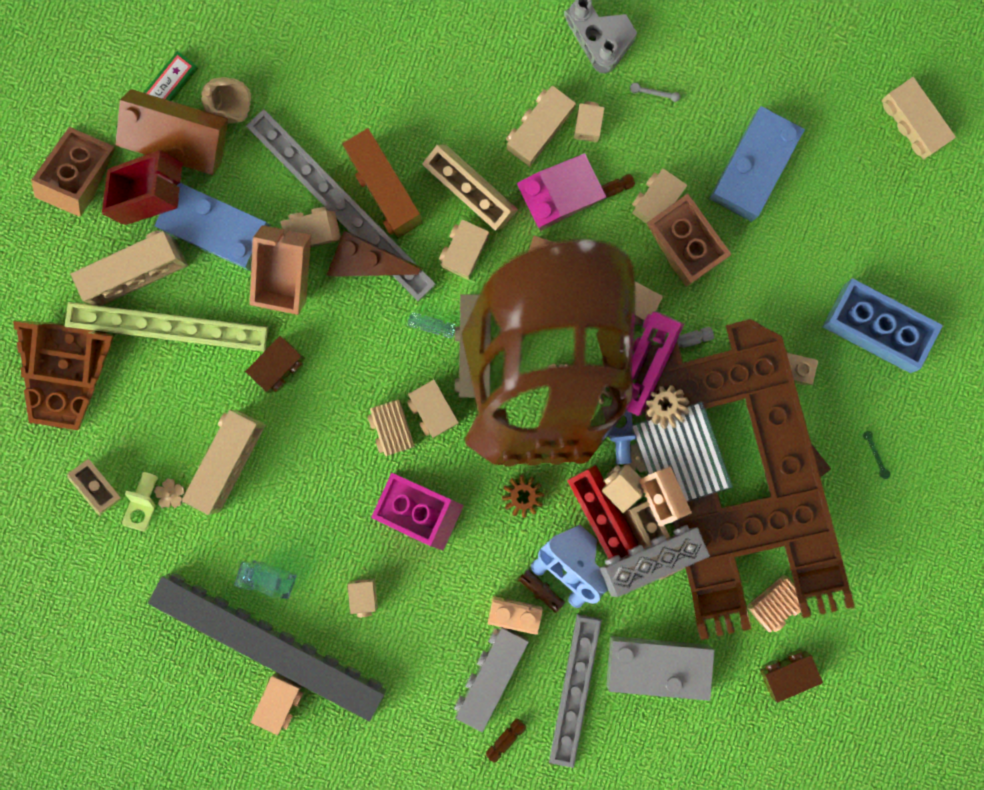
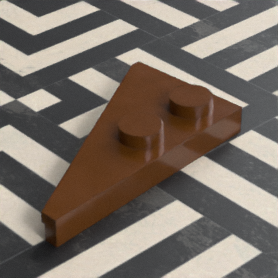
M344 231L327 275H419L423 268L348 231Z

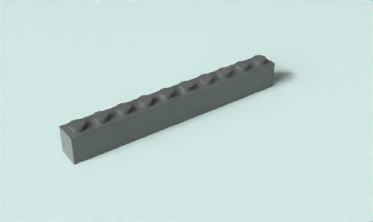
M171 573V575L167 574L161 577L148 601L149 605L363 719L371 721L386 689L382 688L383 684L373 678L367 680L360 676L361 672L350 666L345 668L339 665V661L330 655H325V657L320 655L312 645L307 643L302 645L294 641L295 637L284 631L279 633L273 630V625L267 621L259 620L258 622L250 617L251 614L241 608L236 610L228 606L229 602L218 596L215 598L206 594V589L198 585L191 586L185 583V578L178 574Z

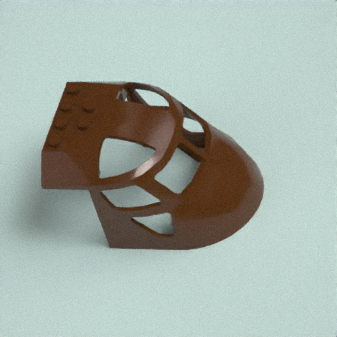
M567 240L550 243L531 249L511 259L491 275L484 285L461 333L479 412L465 437V444L492 464L511 467L517 464L536 466L541 463H552L553 465H560L564 462L586 463L625 414L632 399L636 286L632 261L624 251L611 244L595 240ZM491 310L501 328V333L484 351L486 318ZM574 328L573 365L547 367L522 374L519 373L522 341L525 335L543 330ZM586 328L599 329L596 336L603 357V366L585 363ZM505 349L503 384L487 398L484 386V372L493 358ZM608 385L612 404L610 406H602L593 418L603 387ZM540 387H550L543 416L536 428H521L511 425L508 421L506 409H498L502 404L519 394Z

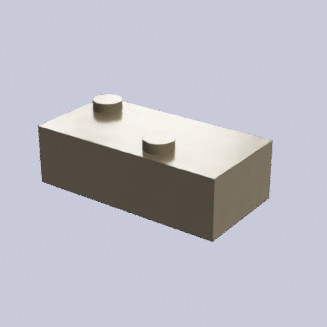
M460 295V326H455V341H460L459 378H455V393H459L460 398H475L461 333L479 295ZM491 310L486 318L484 351L490 344ZM490 363L484 372V386L487 398L490 396Z

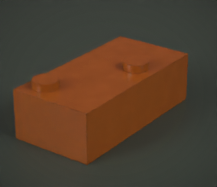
M130 89L120 99L115 146L145 155L161 150L182 162L184 167L213 175L222 162L228 118Z
M369 128L343 142L342 144L350 160L358 171L354 175L362 187L367 186L385 216L386 220L383 221V224L389 234L395 233L397 238L423 224L420 213Z

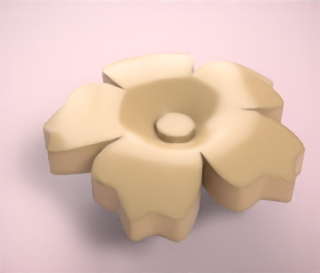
M636 442L630 446L632 463L628 465L634 471L637 468L642 473L646 471L647 466L639 443ZM645 449L648 459L651 460V453L648 452L647 449Z
M166 479L162 483L163 487L156 486L154 492L157 498H161L158 502L161 508H168L171 505L177 508L181 505L183 498L180 495H183L185 490L180 484L175 485L174 479Z

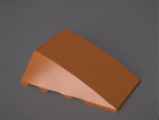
M13 321L14 330H17L18 342L16 343L22 361L20 369L25 381L26 389L24 390L29 423L79 430L114 336L101 331L65 327V324L53 322Z

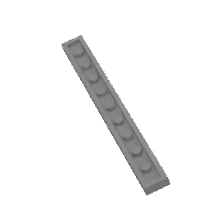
M264 109L246 125L328 211H335L337 220L350 233L416 264ZM423 271L419 275H392L418 302L436 286Z

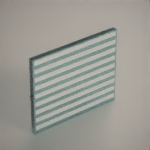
M703 401L687 406L689 414H682L685 419L683 423L679 420L675 421L677 424L676 428H672L669 423L666 429H663L660 423L653 424L652 419L631 426L633 433L636 435V441L648 475L671 467L687 502L697 501L701 497L733 487Z

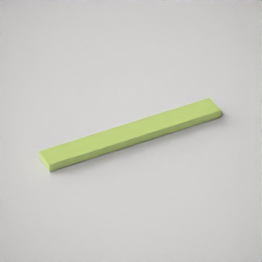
M68 302L65 327L262 352L266 350L269 331L268 327L73 302Z

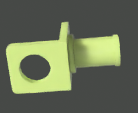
M143 472L136 492L126 491L125 495L130 500V503L122 521L123 526L143 532L147 530L156 507L150 496L158 480L157 476ZM136 510H141L145 513V519L141 523H133L131 521L132 513Z

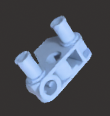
M581 525L550 539L539 550L538 558L531 564V570L534 574L543 575L548 569L573 591L569 596V602L575 608H580L585 602L597 603L602 595L608 591L600 567L595 564L597 539ZM562 569L567 572L565 575H563Z

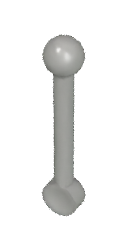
M633 83L630 86V91L633 94L643 92L671 98L674 102L680 100L678 92L671 94L640 87L638 83Z

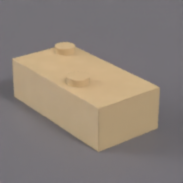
M154 231L146 235L147 239L71 273L82 301L92 305L103 306L187 267L188 264L177 240L164 231Z
M229 410L228 413H224L218 422L220 429L182 499V502L207 515L219 513L223 508L266 424L241 411Z

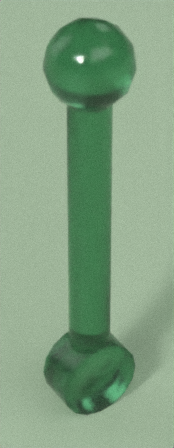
M866 431L863 434V438L868 441L880 468L879 476L883 479H888L890 471L885 469L872 440V432Z

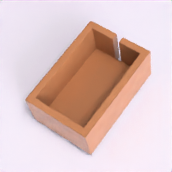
M264 225L260 227L253 236L250 305L297 315L300 313L307 298L311 247L310 234L290 230L287 234H284V229Z

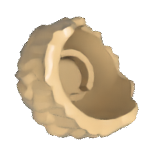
M221 77L210 80L203 87L201 100L206 112L228 118V123L242 122L247 118V113L250 111L251 93L250 89L243 82L234 78Z

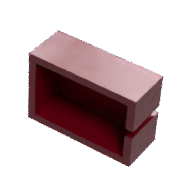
M158 150L107 169L102 214L123 225H128L177 209L180 187L177 185L181 182L183 163Z

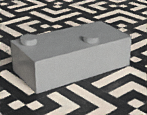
M610 636L606 686L609 692L710 701L714 649L707 644Z

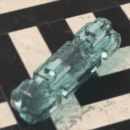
M414 312L410 314L408 319V326L413 328L419 326L421 327L420 330L437 335L442 333L447 338H453L456 325L447 322V324H443L441 320L428 316L423 318L421 314Z

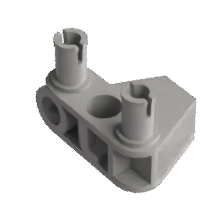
M576 0L569 9L564 11L565 19L595 70L600 73H609L616 67L634 43L637 32L626 14L599 17L591 4V0ZM593 37L596 41H591L589 38Z

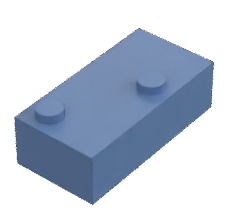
M760 106L753 115L709 199L751 222L755 220L763 209L805 129Z
M179 183L177 185L180 187L178 208L160 214L155 227L251 271L253 236L262 225L271 226L261 219Z
M852 278L844 284L822 327L912 373L921 369L943 325Z

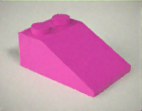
M585 153L542 170L517 183L540 231L607 198Z
M391 473L371 518L428 546L444 551L464 505Z

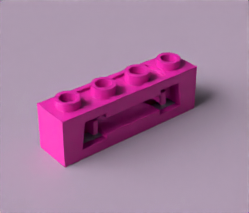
M653 311L652 315L648 314L642 325V328L645 329L641 338L637 337L633 344L632 381L637 379L653 344L651 339L659 344L664 342L665 344L662 348H658L642 385L632 383V399L627 411L637 416L643 415L647 407L646 401L650 400L651 392L655 390L685 325L684 323L658 311Z

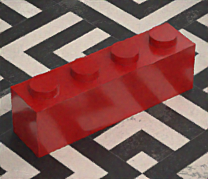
M597 465L567 480L608 558L616 555L623 558L629 555L628 550L639 546L621 510L602 492L606 483Z

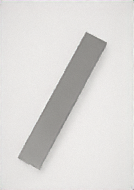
M576 615L549 757V763L574 768L601 627V618Z

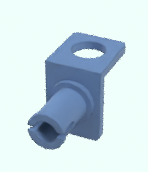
M627 410L624 414L627 420L625 426L622 428L614 427L608 435V438L615 442L616 464L632 463L630 441L637 439L632 428V413Z

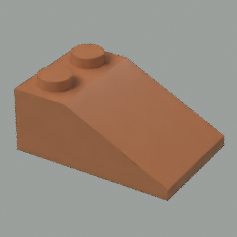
M69 127L32 178L34 197L81 217L96 193L113 155L115 146Z
M686 194L647 222L668 262L686 287L732 255L689 194Z

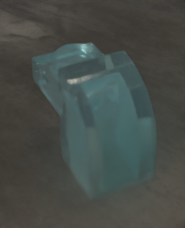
M256 560L252 562L242 561L234 585L241 589L258 590L273 598L289 599L297 575L268 563Z

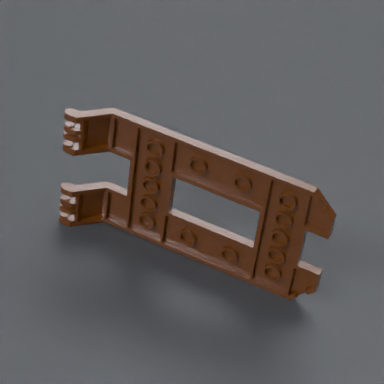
M752 319L725 325L732 350L683 363L677 341L654 390L658 395L660 393V386L664 387L667 392L671 385L674 386L675 392L679 389L683 391V397L689 400V404L685 407H691L704 446L705 442L694 405L699 404L700 410L745 399L771 494L768 497L722 507L718 491L715 490L689 414H685L712 493L708 494L684 424L678 420L704 495L700 496L677 429L672 428L697 497L692 499L668 428L664 429L689 499L687 504L692 512L673 521L674 528L678 529L688 525V528H698L709 553V557L685 567L701 640L709 639L710 637L709 629L706 626V619L714 618L716 634L718 636L724 635L720 616H724L728 633L733 634L735 628L730 614L735 613L740 615L742 630H752L735 557L785 546L803 619L812 616L806 598L814 596L817 597V606L821 615L826 614L822 598L824 594H827L831 612H837L838 608L833 598V592L843 591L845 607L847 609L855 608L783 338ZM665 342L651 346L637 379H635L636 383L642 385L658 348H662ZM665 405L663 409H664L665 411H667L668 409H667V406ZM647 406L644 411V414L649 429L651 441L653 444L654 452L656 454L660 469L662 470L664 469V466L648 421L652 420V417H649L646 413V411L650 409V407ZM654 424L668 467H671L673 470L658 424Z

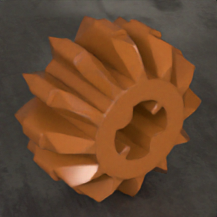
M520 475V484L518 485L514 478L510 479L514 486L513 489L509 486H504V490L510 492L511 495H503L502 500H511V502L505 505V508L508 510L515 506L512 513L514 516L518 514L519 509H522V517L526 518V509L528 508L533 515L536 514V510L532 507L533 504L542 507L543 504L537 501L536 498L544 497V493H535L536 490L540 489L541 484L537 483L531 487L534 481L533 477H530L527 484H524V476ZM523 489V492L529 491L530 494L527 496V502L523 503V500L521 502L517 501L519 490Z

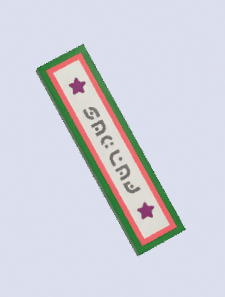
M176 51L143 93L172 101L197 71L198 67Z

